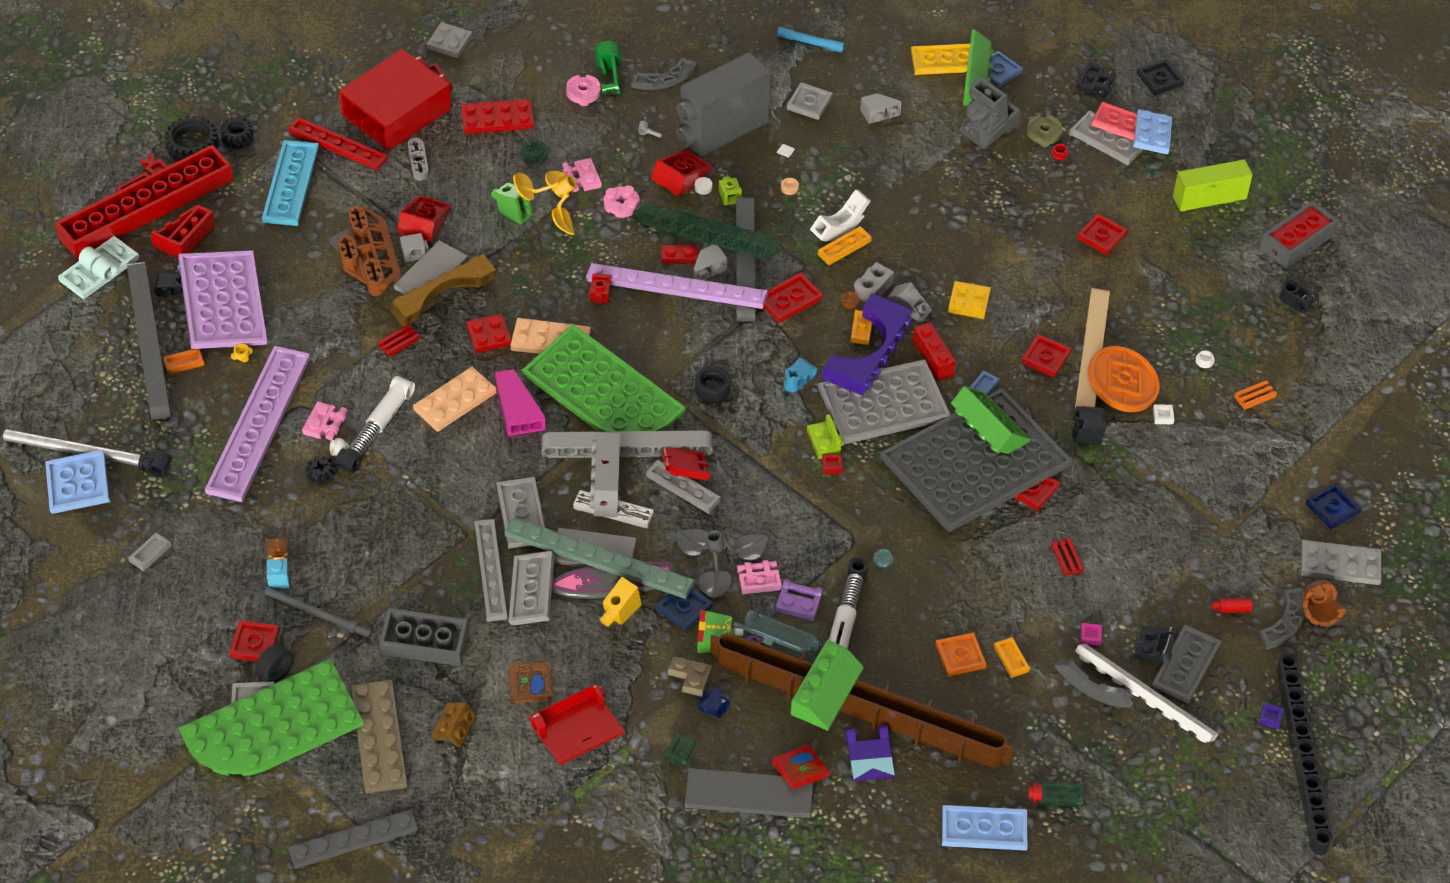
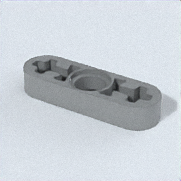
M412 138L408 141V152L413 177L418 181H423L429 177L424 142L420 138ZM417 157L423 158L421 161H415L414 159ZM418 168H422V173H419Z

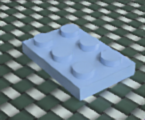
M1138 109L1133 147L1168 155L1172 117Z

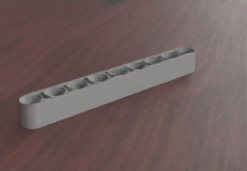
M704 430L601 432L620 433L619 457H663V449L669 447L704 452L706 456L713 452L712 434ZM597 432L545 433L542 435L541 453L546 458H592V453H596L592 452V441L596 440Z

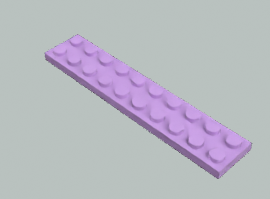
M278 346L273 347L205 488L206 494L243 502L310 361L309 353Z

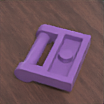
M785 579L775 611L814 621L824 589L819 587L815 589L791 583V580ZM791 590L815 597L814 599H810L788 593V591Z

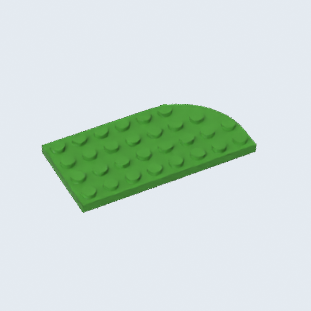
M574 324L568 327L522 370V375L599 432L664 431L686 412V407Z
M330 658L178 729L189 752L201 765H205L212 769L213 772L222 775L242 774V776H248L271 769L363 726L364 722Z

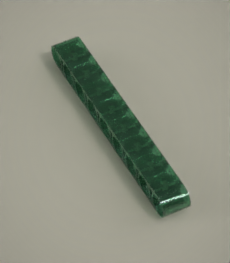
M649 201L643 202L632 213L634 220L640 224L765 260L772 259L782 249L781 241L775 237Z

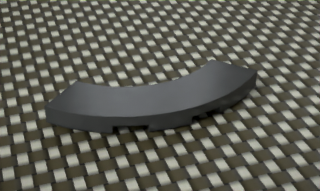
M681 58L668 72L662 74L637 72L631 83V88L657 90L677 85L692 75L698 67V62Z
M1303 587L1285 590L1283 592L1285 601L1283 617L1274 625L1260 630L1259 635L1266 650L1284 644L1301 627L1305 616L1302 608Z
M1057 660L1054 664V667L1070 684L1089 697L1115 707L1130 708L1133 704L1123 688H1115L1102 683L1098 685L1089 680L1090 676L1084 673L1073 660Z

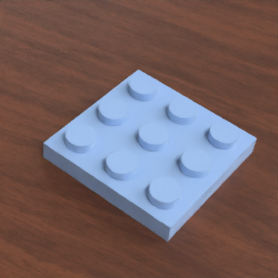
M103 450L45 461L51 514L110 502L106 459Z

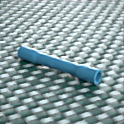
M783 27L778 28L777 37L796 40L841 53L844 51L845 43L828 40Z

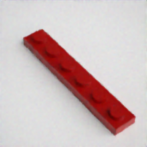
M300 117L288 128L289 133L312 143H319V146L377 171L388 160V156L382 152Z

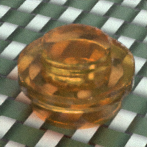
M849 291L842 295L840 303L844 308L853 309L858 306L859 299L854 292Z

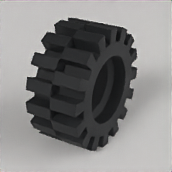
M237 116V119H234V117H231V120L226 119V123H222L220 127L221 137L224 145L226 144L227 147L231 146V149H235V147L241 149L240 146L245 148L246 144L250 145L251 141H253L252 123L246 120V118L240 119V116ZM237 131L242 132L240 134H232L233 132Z

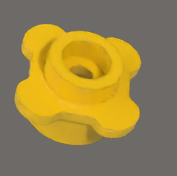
M237 344L234 347V353L231 354V358L247 362L253 350L246 344Z

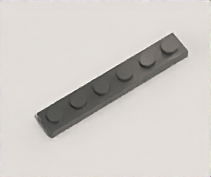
M407 810L288 847L294 869L416 832L418 828L412 811Z

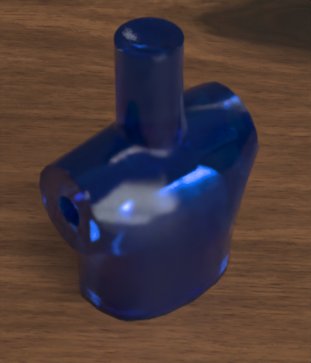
M716 687L708 693L703 692L702 697L694 695L701 699L697 707L704 714L720 718L730 707V700L725 698Z

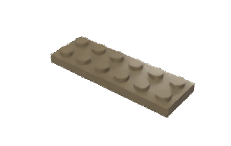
M392 680L351 685L353 702L364 722L363 726L357 728L365 794L407 788Z

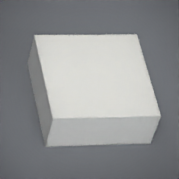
M1153 405L1154 424H1173V405Z

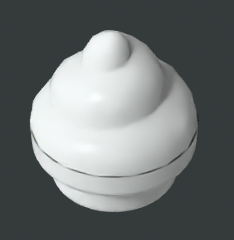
M336 438L330 442L331 455L337 456L341 449L349 448L348 443L342 438Z

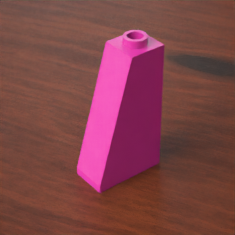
M514 369L495 372L496 388L507 435L513 436L545 430L544 414Z

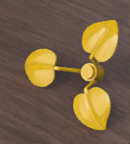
M549 171L545 174L548 186L533 189V184L527 175L523 173L514 174L515 188L524 199L533 200V193L551 188L558 197L562 198L557 204V208L552 210V218L562 231L574 235L570 215L565 208H561L564 200L569 197V192L577 187L574 178L571 176L566 177L565 172Z

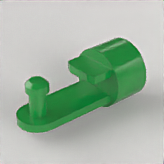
M614 41L601 42L595 47L596 64L601 68L604 75H608L607 69H613L614 83L602 84L601 91L606 94L609 91L616 90L618 95L622 94L619 66L622 63L620 45Z

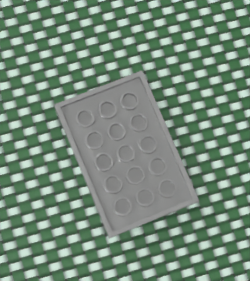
M925 359L882 369L879 377L874 378L871 390H867L864 396L828 381L818 383L820 394L832 421L835 420L837 424V433L842 436L843 444L935 424L950 416Z

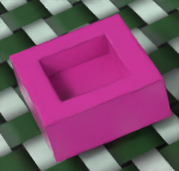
M1082 623L1080 644L1101 646L1102 625Z

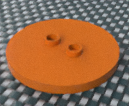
M1121 346L1105 347L1093 356L1088 365V379L1092 389L1101 400L1115 409L1125 412L1143 411L1153 404L1159 394L1160 384L1155 369L1147 359L1134 350Z

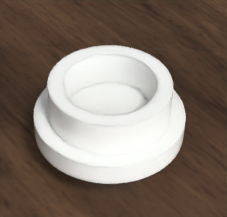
M1201 351L1196 356L1195 361L1202 368H1210L1213 366L1215 359L1211 352Z

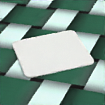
M782 144L777 153L790 157L795 149Z

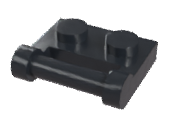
M1142 626L1135 650V659L1163 663L1170 662L1172 657L1171 650L1174 640L1178 636V630L1174 627L1162 629ZM1161 639H1166L1163 650L1158 652Z

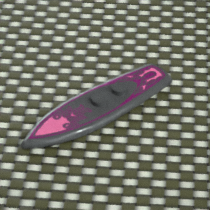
M671 561L645 562L676 573L675 566ZM585 566L555 577L552 580V593L579 599L606 598L621 576L592 566ZM625 578L638 587L639 593L655 589Z

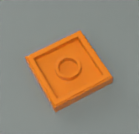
M974 632L936 640L935 645L947 677L986 669L987 664Z

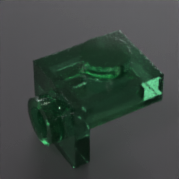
M676 733L669 749L664 750L663 754L668 756L667 761L678 765L679 762L685 765L696 742Z

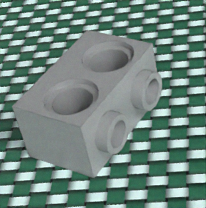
M875 262L872 267L867 268L861 278L856 280L854 296L864 302L868 300L871 293L881 297L892 286L894 271Z

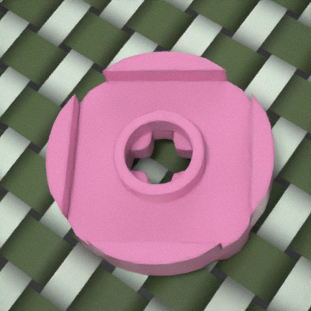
M586 75V77L574 76L567 82L566 95L571 101L579 103L580 106H588L589 103L596 101L601 95L600 82L591 75Z
M620 186L606 190L604 208L609 214L611 212L615 214V217L624 218L633 215L635 210L639 208V195L632 186Z

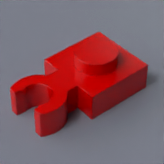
M150 153L148 154L149 160L140 159L141 165L149 175L168 167L160 158L155 161L154 156Z

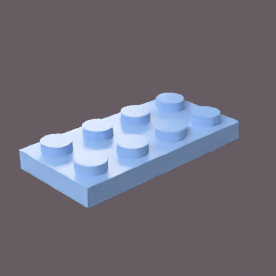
M943 805L942 846L1027 850V809Z

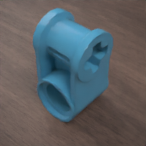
M799 358L785 371L784 389L789 392L798 391L804 384L813 379L817 368L805 359Z

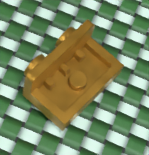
M466 702L447 703L431 733V737L434 740H451L456 747H461L476 714Z

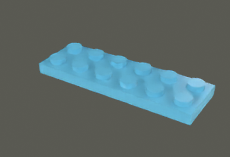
M283 140L262 216L263 223L299 226L319 151V143Z

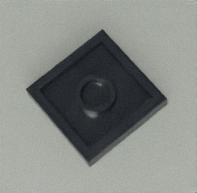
M1167 59L1137 69L1136 74L1154 96L1184 86V80Z

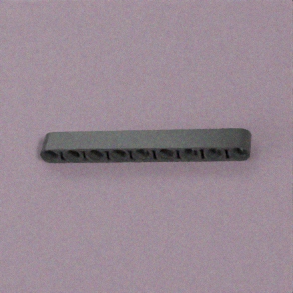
M736 197V286L755 288L754 197ZM736 305V322H755V308Z

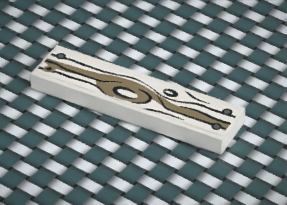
M580 490L573 504V509L594 514V508H590V496L594 495ZM618 500L617 517L606 518L648 528L654 510Z

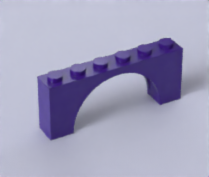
M871 293L864 304L862 318L867 319L879 329L884 338V344L875 353L862 358H843L831 355L824 366L822 379L864 396L867 390H871L874 378L879 377L882 370L881 367L887 364L890 357L889 354L895 352L898 340L901 341L903 339L905 329L910 328L913 318H911L912 310Z

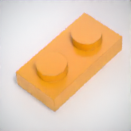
M855 310L850 342L869 345L872 323L862 318L863 311Z

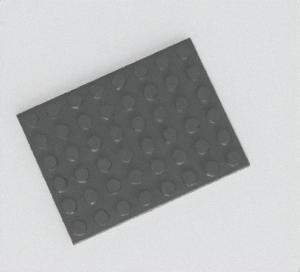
M1003 388L988 396L1031 439L1029 443L1011 453L1005 454L993 451L990 448L991 444L983 440L978 435L979 432L966 423L967 419L957 413L880 452L881 460L948 532L957 529L1017 496L1019 493L1026 491L1028 488L1037 485L1039 482L1041 483L1048 477H1052L1072 466L1073 460Z

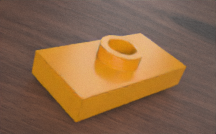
M1013 637L994 643V648L1011 678L1030 672V667Z

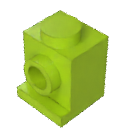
M727 176L719 181V193L724 206L736 204V197H742V189L739 187L737 178Z

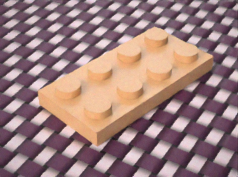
M517 318L511 342V351L540 354L572 324ZM576 325L590 336L591 327Z
M470 367L414 404L413 408L416 413L439 432L496 394V387L475 368Z

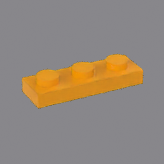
M859 226L820 248L818 256L828 265H831L870 243L872 237Z

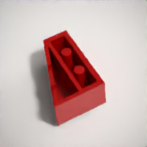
M196 205L179 215V219L172 223L170 221L167 222L165 227L159 231L154 230L151 232L153 247L178 258L179 254H190L215 227L213 211Z

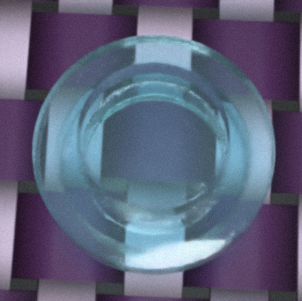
M880 549L874 554L873 561L878 567L887 568L893 563V555L887 549Z

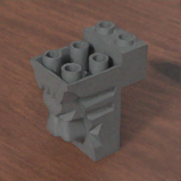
M980 77L969 87V95L972 101L967 107V118L964 120L959 132L983 150H986L1006 131L1009 133L1021 122L1020 109L1007 101L1005 93L983 77Z

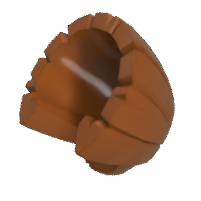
M1326 580L1315 581L1307 586L1302 594L1304 614L1311 623L1317 626L1335 624L1339 621V618L1343 617L1346 611L1336 600V588L1331 582Z

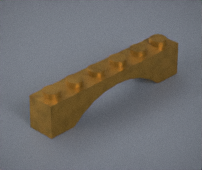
M484 254L478 257L475 256L469 262L457 265L450 272H444L438 278L427 281L423 286L413 288L406 295L396 297L392 301L391 312L404 327L419 320L426 304L439 293L457 287L479 288L494 280L496 269Z

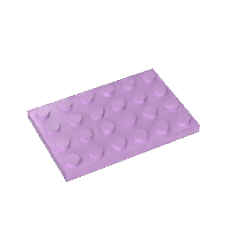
M253 251L179 254L178 260L191 349L235 347L237 344H246L247 346L267 345Z

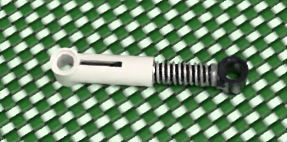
M399 376L393 378L388 392L368 417L362 431L349 448L341 449L338 452L335 466L351 473H355L358 470L362 460L361 455L372 440H374L377 433L383 431L403 402L412 397L415 390L414 382Z
M853 557L849 561L846 587L841 604L837 608L829 637L830 641L837 643L839 636H841L839 645L848 648L857 614L855 608L861 586L867 579L868 562L862 557Z

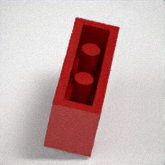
M929 322L914 327L912 342L922 358L926 360L935 379L940 381L954 376L956 361L933 324Z

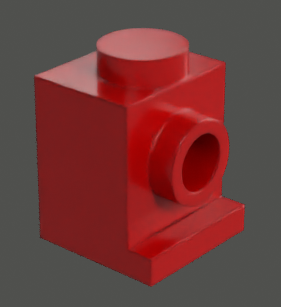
M593 273L590 302L608 304L611 290V275Z

